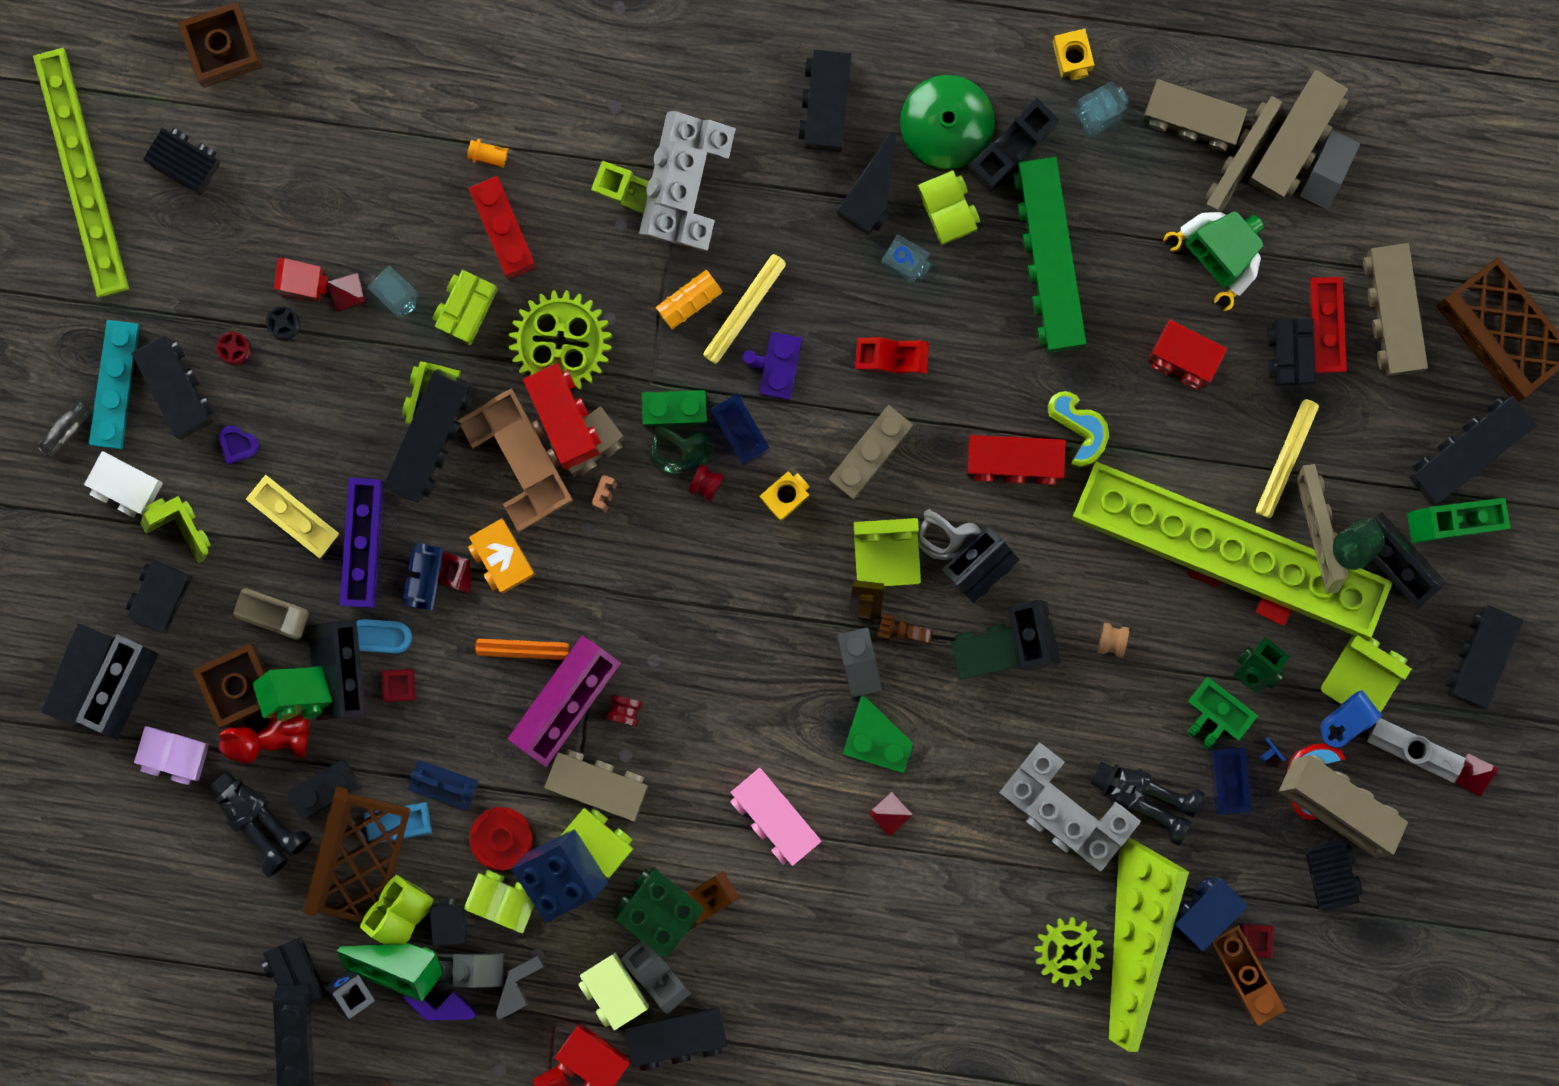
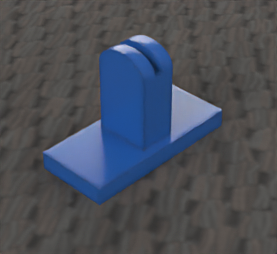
M1267 736L1265 740L1271 748L1261 755L1260 759L1263 758L1262 761L1265 762L1277 753L1282 761H1285L1284 756Z

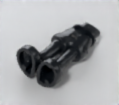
M1101 761L1090 784L1103 790L1102 795L1105 796L1106 794L1113 802H1117L1131 814L1138 812L1163 825L1169 831L1171 843L1180 846L1190 827L1191 821L1167 812L1146 800V797L1149 796L1166 803L1193 818L1205 793L1195 789L1189 794H1179L1151 781V774L1142 769L1131 770L1119 767L1117 764L1112 767Z
M229 771L225 772L209 787L217 796L215 802L220 804L227 817V824L235 832L241 830L260 852L263 859L262 872L268 878L278 873L287 864L288 858L265 837L255 824L256 820L278 840L289 856L298 854L312 840V837L306 831L293 832L283 826L267 808L269 801L262 792L254 791L249 786L243 784L241 779L236 780Z

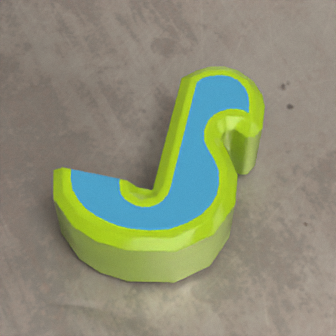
M1067 391L1058 392L1053 395L1048 403L1049 417L1085 438L1069 466L1076 468L1089 466L1105 450L1109 439L1108 423L1101 414L1093 410H1076L1074 406L1080 400L1077 395Z

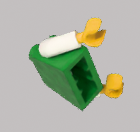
M1235 211L1227 215L1222 212L1201 213L1181 226L1180 232L1167 233L1163 241L1166 242L1171 237H1177L1179 240L1178 245L1169 250L1170 252H1177L1182 248L1183 240L1188 239L1185 245L1223 289L1229 286L1227 292L1218 293L1214 299V303H1216L1221 296H1228L1230 303L1223 310L1227 311L1233 307L1234 297L1236 295L1240 296L1257 277L1261 261L1258 251L1263 246V241L1257 234L1263 230L1264 226L1256 215H1250L1244 220Z

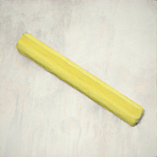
M775 254L770 256L704 351L703 355L707 360L714 364L720 361L784 269L786 262Z
M1304 399L1256 508V513L1264 518L1270 519L1273 516L1319 408V405L1311 400Z

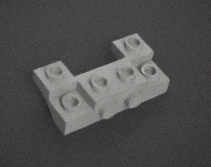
M677 111L667 112L660 145L654 154L655 166L653 175L646 189L648 197L639 235L701 251H708L715 220L694 214L693 212L707 154L721 159H729L736 128L712 120L695 118Z
M1039 742L999 793L1029 816L1026 822L1040 833L1046 829L1055 836L1051 842L1065 853L1069 849L1073 850L1101 872L1141 821L1117 802H1114L1101 820L1098 821L1050 783L1051 779L1065 762Z

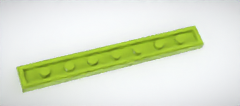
M59 48L34 55L33 59L96 295L98 298H103L128 291V282L66 50Z

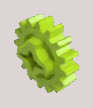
M1070 917L1068 924L1064 925L1062 919L1058 918V927L1053 928L1047 924L1046 929L1049 933L1046 936L1038 934L1037 937L1043 943L1042 946H1034V950L1041 952L1042 956L1037 958L1035 962L1036 964L1044 963L1045 967L1041 971L1042 975H1047L1050 972L1053 974L1051 977L1052 983L1055 984L1061 978L1063 979L1064 987H1068L1070 980H1074L1077 986H1081V977L1085 976L1091 980L1093 978L1089 971L1092 968L1095 970H1100L1101 968L1095 961L1096 958H1104L1103 953L1097 952V947H1100L1103 941H1094L1093 937L1096 935L1097 930L1092 929L1087 932L1085 930L1087 927L1086 921L1083 920L1079 926H1076L1075 918ZM1072 930L1079 932L1081 935L1075 939H1068L1061 932ZM1052 940L1056 945L1055 955L1049 960L1048 946ZM1065 944L1070 947L1078 945L1074 950L1076 957L1073 960L1068 957L1059 960L1064 954L1062 947ZM1089 944L1090 958L1086 964L1082 959L1083 949ZM1063 965L1073 966L1077 972L1066 974L1057 970Z

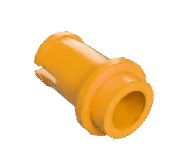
M477 139V141L471 140L467 159H471L472 163L480 161L504 168L508 148L481 143V139Z

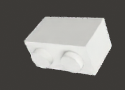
M102 451L84 485L92 489L89 495L105 503L110 498L120 503L118 510L135 518L137 513L144 515V511L147 510L146 506L153 503L163 482Z

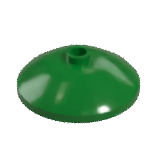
M955 75L932 77L916 86L905 100L900 117L901 134L909 151L924 164L944 170L962 168L971 164L989 146L995 127L993 107L984 91L972 81ZM946 113L954 116V121L950 124L945 123L942 119Z

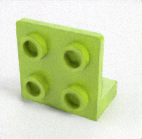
M918 518L854 522L856 574L858 581L884 583V586L920 584Z

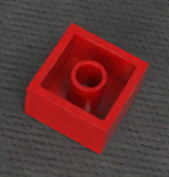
M1169 320L1163 328L1147 361L1153 363L1151 368L1160 374L1169 376L1172 373L1182 378L1180 383L1190 389L1197 390L1198 387L1205 389L1210 384L1228 348Z
M581 1022L555 1056V1059L559 1061L557 1067L570 1077H573L576 1073L585 1080L583 1086H614L631 1063V1058Z

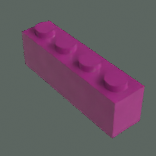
M582 635L507 739L547 767L621 662Z

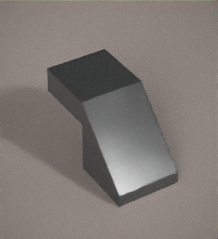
M1331 130L1318 155L1315 166L1300 193V197L1328 210L1348 172L1360 142Z
M640 941L620 958L635 979L649 992L666 1014L671 1012L691 994L663 958L643 941Z
M540 955L509 971L496 1012L498 1020L529 1004L518 981L545 967Z

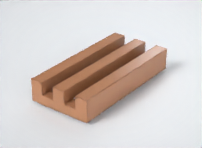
M605 475L601 477L592 500L595 510L603 513L607 512L608 507L604 500L611 502L612 494L608 489L615 490L617 486L615 479Z

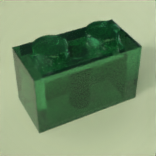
M1001 624L986 628L987 634L974 637L973 631L955 635L956 641L950 642L949 645L957 680L1020 667L1012 628L1006 630L1005 625Z

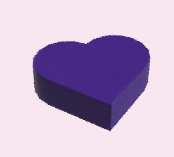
M232 425L226 426L220 431L219 442L227 465L252 458L259 452L260 443L254 435L243 433L238 427Z

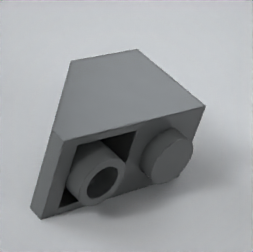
M436 953L443 974L434 986L470 988L503 986V954Z

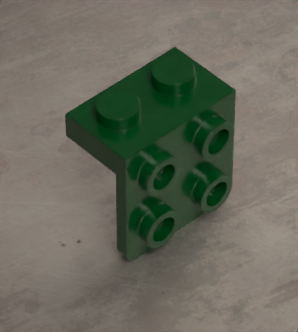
M653 867L650 872L645 868L633 883L637 886L630 897L624 894L613 908L617 911L614 918L660 956L667 957L700 917L703 908L698 902L667 879L656 867Z

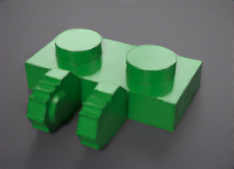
M1207 676L1187 701L1201 714L1186 734L1190 737L1197 735L1205 721L1210 719L1217 726L1204 739L1202 746L1208 750L1223 731L1239 741L1258 715Z

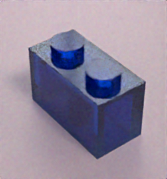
M738 393L710 409L713 418L742 467L770 452L769 445Z
M1246 747L1210 750L1215 813L1252 812Z

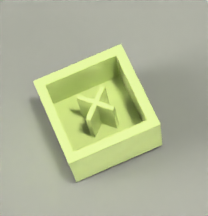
M616 952L580 975L583 981L579 983V986L588 1000L595 999L600 1007L596 1013L605 1027L611 1025L613 1030H616L649 1008L647 1001Z

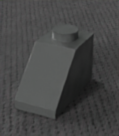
M868 627L838 634L837 640L851 698L882 691Z

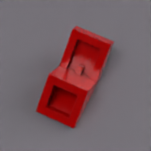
M881 337L858 338L855 369L897 374H927L929 342L921 340L896 341Z

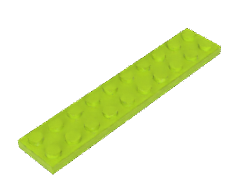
M1097 461L1094 464L1072 517L1074 522L1352 635H1358L1367 641H1370L1393 583L1391 580L1346 563L1348 577L1340 591L1326 594L1314 549Z

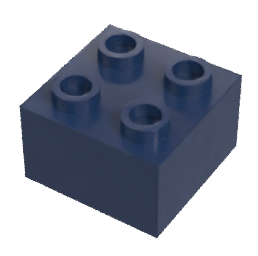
M575 829L525 853L511 869L545 923L595 899L609 882Z
M1206 877L1193 890L1197 895L1190 902L1183 900L1180 903L1174 923V928L1197 950L1202 952L1248 907L1221 878L1217 877L1212 879Z

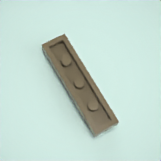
M1271 96L1267 104L1262 102L1254 115V119L1257 121L1251 131L1246 129L1237 144L1240 146V149L1235 157L1229 156L1221 172L1224 175L1219 184L1214 182L1206 194L1205 199L1208 200L1207 208L1209 212H1222L1283 112V102Z
M1315 464L1304 465L1296 482L1326 594L1337 593L1348 577L1345 561L1340 559L1339 536L1337 532H1333L1331 525L1332 510L1330 505L1325 503L1323 496L1325 490L1323 477L1318 475Z

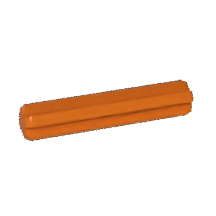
M477 639L475 653L478 656L564 660L570 653V646L568 643Z

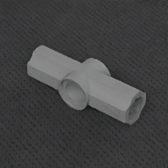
M1382 718L1372 725L1366 739L1367 743L1451 783H1455L1466 759L1430 742L1423 736L1411 733ZM1413 741L1419 742L1423 747V753L1418 759H1413L1408 753V747Z

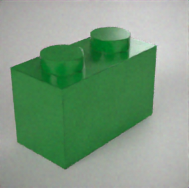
M706 390L642 392L644 428L707 426Z
M322 667L269 670L253 683L263 719L277 718L278 721H285L295 716L311 719L321 715L322 709L332 703Z

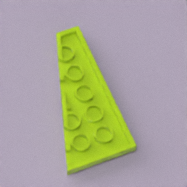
M1130 837L1119 848L1109 1040L1128 1052H1138L1189 871Z

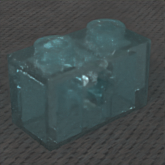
M1111 81L1078 99L1074 111L1090 138L1121 121L1128 109L1126 104L1129 101L1120 86L1116 88Z

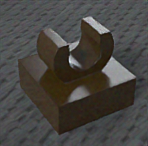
M853 580L849 614H856L858 618L871 619V616L880 617L884 583Z

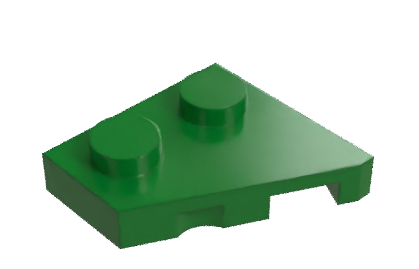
M861 696L843 755L904 774L913 742L866 697Z

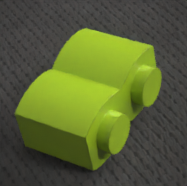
M950 171L917 186L941 246L977 231L976 223L980 222V218L975 206H968L964 194L968 193V190L961 175L956 177L954 171Z
M487 870L485 875L478 873L464 910L523 934L535 906L519 882L516 883L515 887L503 882L505 876L491 870Z
M395 875L384 887L379 901L364 916L360 928L371 938L384 945L406 944L412 936L415 925L428 914L433 898L423 889L399 875Z

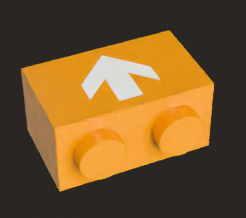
M503 518L469 537L472 545L468 546V549L476 563L483 561L488 572L483 575L492 591L498 588L500 593L504 594L535 576L533 569Z

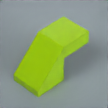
M602 160L591 191L622 207L644 214L648 197L646 189L649 181L633 176L630 170Z

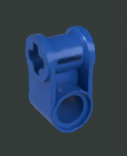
M1359 690L1345 700L1339 708L1325 717L1320 726L1322 737L1329 746L1342 747L1359 733L1375 724L1382 717V714L1365 692ZM1333 724L1337 728L1342 725V735L1339 737L1335 734L1329 736L1331 733L1329 727Z

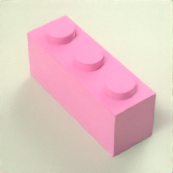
M761 768L757 769L731 791V794L734 796L730 801L742 816L747 812L755 822L751 827L762 840L768 837L776 847L771 851L783 865L789 862L793 866L822 842Z

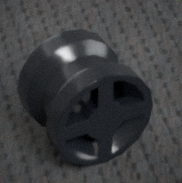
M277 306L268 313L266 326L269 332L276 338L289 340L298 334L300 319L289 307Z

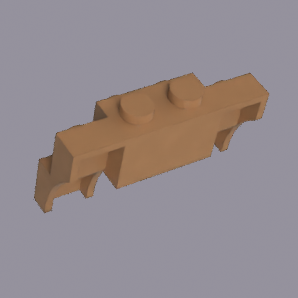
M512 388L457 420L462 423L461 428L473 449L493 438L497 440L522 486L523 493L503 503L518 533L573 502L555 468L561 465L552 448L546 451L541 442V439L546 437L537 420L532 423L530 422Z

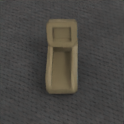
M248 588L241 590L233 611L234 617L239 620L296 640L302 637L310 615L307 609Z

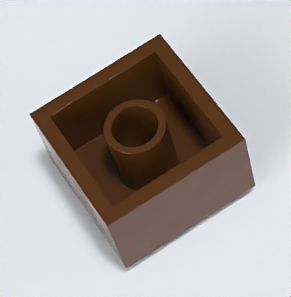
M238 1L178 22L197 81L203 88L263 68L246 16Z
M255 644L245 645L192 670L219 729H225L261 712L253 683L268 671Z

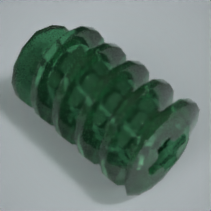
M1371 518L1359 519L1333 539V555L1342 567L1348 570L1363 568L1383 550L1385 539L1378 521Z

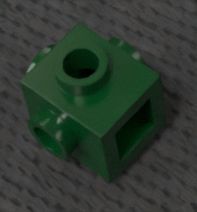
M1264 637L1254 649L1248 646L1239 656L1237 662L1241 665L1234 676L1259 695L1267 686L1272 689L1284 675L1280 671L1290 656L1268 638Z

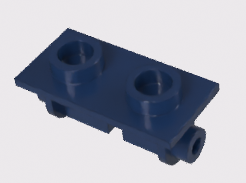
M415 543L414 549L410 551L408 571L416 572V577H407L402 599H405L404 606L433 610L439 572L442 565L443 547Z
M418 760L409 781L411 782L408 790L468 811L479 780Z

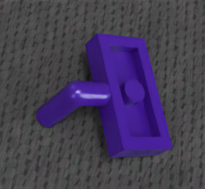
M771 332L766 357L755 355L750 350L744 352L743 362L746 366L764 369L759 395L790 401L802 337Z

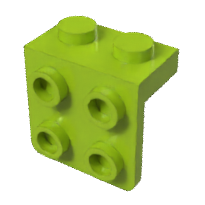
M179 496L167 502L161 498L146 506L147 510L144 511L140 522L146 534L175 520L197 562L200 563L206 559L208 555L207 547L210 546V542L202 529L197 531L192 519L195 518V515L187 501L182 503Z
M1358 635L1352 636L1323 682L1321 691L1342 704L1354 693L1363 690L1377 709L1382 712L1399 682L1406 680L1412 668L1405 665L1408 660L1392 650L1387 654L1379 649L1380 643L1374 638L1367 641Z

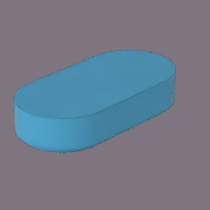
M367 619L357 621L359 651L398 654L406 651L412 643V632L404 623Z

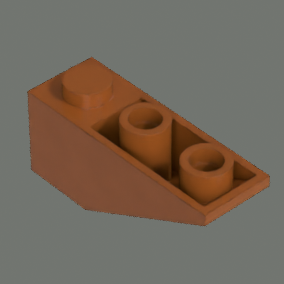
M1239 925L1219 935L1212 942V945L1254 1026H1259L1286 1011Z

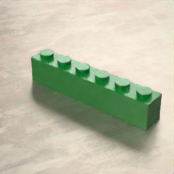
M1057 157L1019 162L1017 171L1013 172L1015 191L1021 190L1022 202L1017 203L1020 222L1026 221L1027 233L1022 234L1025 253L1031 252L1032 265H1027L1030 284L1036 283L1037 296H1032L1034 313L1035 315L1040 314L1042 327H1037L1040 346H1046L1047 353L1084 348L1086 338Z

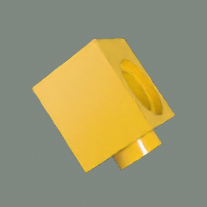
M1086 29L1054 36L1053 46L1061 78L1070 77V80L1073 81L1089 76L1088 72L1093 70L1094 61ZM1073 49L1077 50L1082 54L1083 60L1079 63H1071L1066 58V52Z
M788 471L760 495V499L781 522L809 498L806 490L810 486L798 473L792 476ZM784 486H790L796 492V498L790 503L781 502L777 496L778 491Z

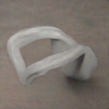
M928 509L924 512L925 521L918 531V545L924 553L932 558L950 560L955 558L968 544L977 538L981 530L974 523H965L958 528H954L943 517ZM931 523L940 526L948 534L950 544L946 549L936 547L923 537Z

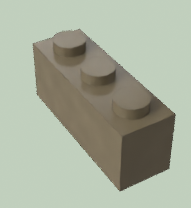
M1157 79L1143 120L1149 122L1148 126L1152 129L1166 132L1168 128L1179 132L1178 136L1182 139L1196 142L1198 138L1209 142L1208 146L1210 148L1226 152L1227 148L1233 150L1248 109Z
M888 405L829 477L828 482L853 502L910 432L913 424Z
M566 749L565 754L557 752L544 787L545 789L631 821H636L649 786L643 783V776L626 771L625 776L613 772V765L600 760H596L595 765L583 761V754L570 749Z

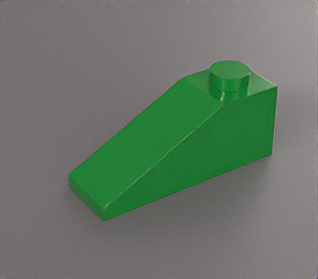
M1506 498L1434 506L1407 512L1412 544L1511 529Z
M412 944L340 946L337 950L346 971L349 969L360 977L420 1002L423 1001L443 974L438 962V956L426 947L419 948Z

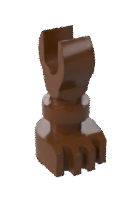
M882 613L877 638L889 641L891 635H895L896 639L903 640L904 637L931 643L933 630L906 625V621L901 620L899 623H895V616Z

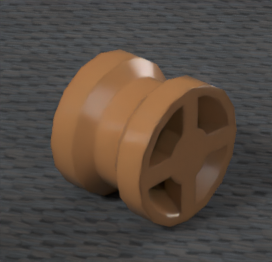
M1104 622L1098 645V653L1106 654L1110 652L1114 653L1118 658H1123L1129 636V627L1123 626L1118 629L1112 627L1110 623Z

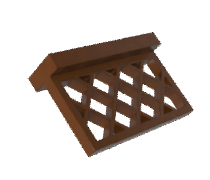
M1499 257L1491 261L1436 305L1509 397L1514 396L1518 402L1526 398L1559 371V362L1546 360L1547 344L1559 347L1558 330ZM1494 267L1503 277L1502 288L1486 286L1487 273ZM1481 278L1480 285L1474 284ZM1466 289L1480 291L1479 307L1468 305L1460 294ZM1486 292L1501 294L1500 310L1485 308ZM1507 295L1519 297L1523 302L1522 313L1506 311ZM1484 313L1500 315L1499 331L1488 330L1483 324ZM1506 316L1521 319L1520 334L1505 332ZM1527 320H1534L1540 323L1542 326V338L1526 335ZM1504 338L1520 340L1518 356L1506 353L1503 349ZM1526 341L1541 343L1540 359L1525 357ZM1524 363L1540 365L1539 378L1532 384L1523 374ZM1546 366L1552 367L1545 373Z
M336 786L308 887L303 914L316 917L318 912L362 923L366 913H361L356 904L369 897L372 898L374 903L378 902L379 899L376 893L380 891L382 893L386 884L392 879L410 815V808L348 794V789ZM352 804L365 807L371 816L356 824L350 815ZM388 813L402 816L400 824L389 831L386 830L379 819ZM348 821L351 827L345 830ZM375 822L382 835L368 842L360 829ZM355 832L363 845L348 853L342 840L344 837ZM397 834L394 842L391 836ZM387 840L393 849L392 853L379 860L372 847ZM367 850L375 863L360 870L352 858ZM339 851H341L343 856L338 858ZM347 861L355 874L340 881L334 869L336 866ZM389 862L388 868L386 870L383 865ZM378 868L385 878L384 882L371 888L364 876ZM333 879L335 885L330 887L331 880ZM359 879L366 892L352 899L344 886ZM337 890H340L347 901L339 907L325 904L327 896Z

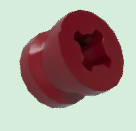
M227 332L218 339L216 351L219 357L226 363L233 366L241 365L249 359L251 345L242 334Z
M701 464L689 486L688 492L691 494L698 493L703 496L706 502L711 503L725 475L719 472L714 474L709 471L708 466Z
M612 694L611 702L613 707L612 711L607 714L606 719L637 727L638 719L636 716L638 710L642 708L643 702Z

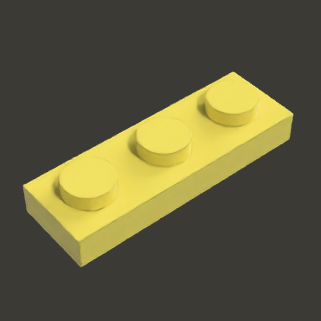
M267 475L262 478L246 498L249 503L320 559L324 557L341 535Z

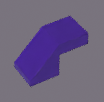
M454 991L438 1008L426 997L422 1002L406 995L403 997L425 1020L473 1019L478 1014L457 991Z

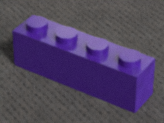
M349 478L340 606L376 609L384 501L383 486L385 483L379 479Z

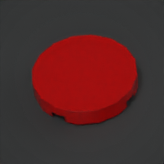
M496 807L486 810L476 818L470 829V847L473 855L482 865L492 870H508L513 868L524 854L532 849L533 833L530 823L521 813L512 808Z

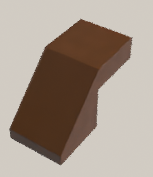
M723 871L687 893L703 908L702 914L689 930L740 898Z

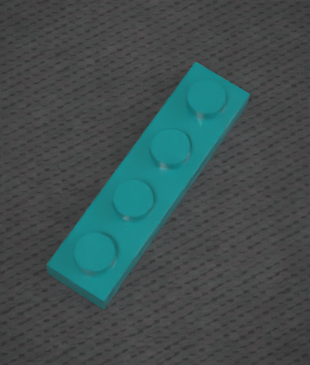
M107 320L89 440L90 446L123 449L135 359L131 353L137 350L140 325L137 323Z

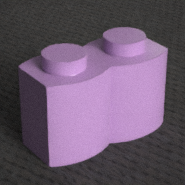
M145 726L134 763L142 765L141 772L159 776L160 771L172 774V781L189 785L190 780L199 781L210 744Z

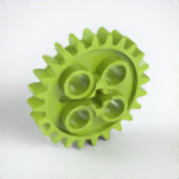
M553 290L551 300H547L543 294H539L540 304L536 305L533 301L529 300L528 303L531 310L529 312L522 309L519 310L524 318L523 321L513 320L512 322L519 329V332L509 333L510 338L517 340L516 344L509 346L510 351L519 352V355L512 360L514 364L524 363L519 370L521 375L529 371L530 375L558 363L562 371L569 370L576 387L582 390L581 380L585 379L592 384L593 380L590 374L592 372L602 374L598 363L609 362L602 355L603 352L612 351V347L604 343V340L612 338V334L602 332V329L607 327L609 323L607 320H597L603 313L601 309L593 312L590 311L593 306L592 300H589L584 305L581 304V294H578L574 300H570L568 290L565 291L563 298H558L556 291ZM548 316L554 318L556 325L552 331L543 332L539 329L538 324L542 318ZM579 320L584 321L587 324L586 332L581 336L572 335L570 333L572 323ZM563 334L566 341L587 342L589 346L582 348L564 344L562 349L558 350L555 343L535 342L533 337L541 336L557 340ZM540 348H548L551 351V358L546 363L541 364L534 359L535 352ZM571 352H579L583 355V361L578 367H569L566 364L567 355Z

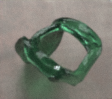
M658 424L652 429L655 438L650 448V460L655 466L666 472L679 473L696 469L701 464H705L713 454V440L704 432H697L689 438L683 439L676 433ZM662 438L673 441L681 449L682 458L679 462L670 461L656 453Z

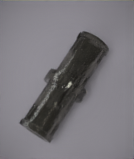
M77 399L60 420L57 418L53 422V428L36 447L48 458L52 459L69 439H73L76 436L75 432L93 414V411L80 399Z

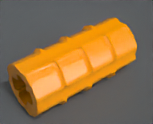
M705 270L697 277L692 278L685 286L680 287L678 291L667 297L666 300L655 308L669 328L673 330L723 292L710 273Z

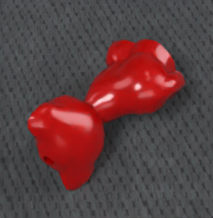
M295 716L285 721L269 718L266 727L258 733L247 726L230 727L219 734V750L227 759L245 764L253 762L260 749L275 751L291 748L293 755L305 759L310 719H304L303 716Z

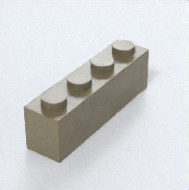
M1315 70L1248 183L1278 201H1281L1285 195L1291 197L1300 183V180L1296 179L1300 169L1304 168L1307 170L1316 156V153L1312 152L1317 141L1324 143L1333 128L1328 125L1333 114L1340 116L1349 100L1344 98L1348 88Z
M1409 243L1371 248L1367 252V257L1363 258V268L1365 276H1370L1372 288L1368 289V301L1370 307H1375L1377 319L1373 320L1372 325L1375 339L1380 338L1381 351L1377 352L1379 369L1385 371V377L1423 372L1428 369Z
M1308 755L1293 759L1278 791L1279 793L1375 858L1395 854L1408 824V821L1398 815L1399 812L1396 809L1375 800L1374 795L1370 791L1356 787L1350 782L1348 776L1333 771L1318 756Z

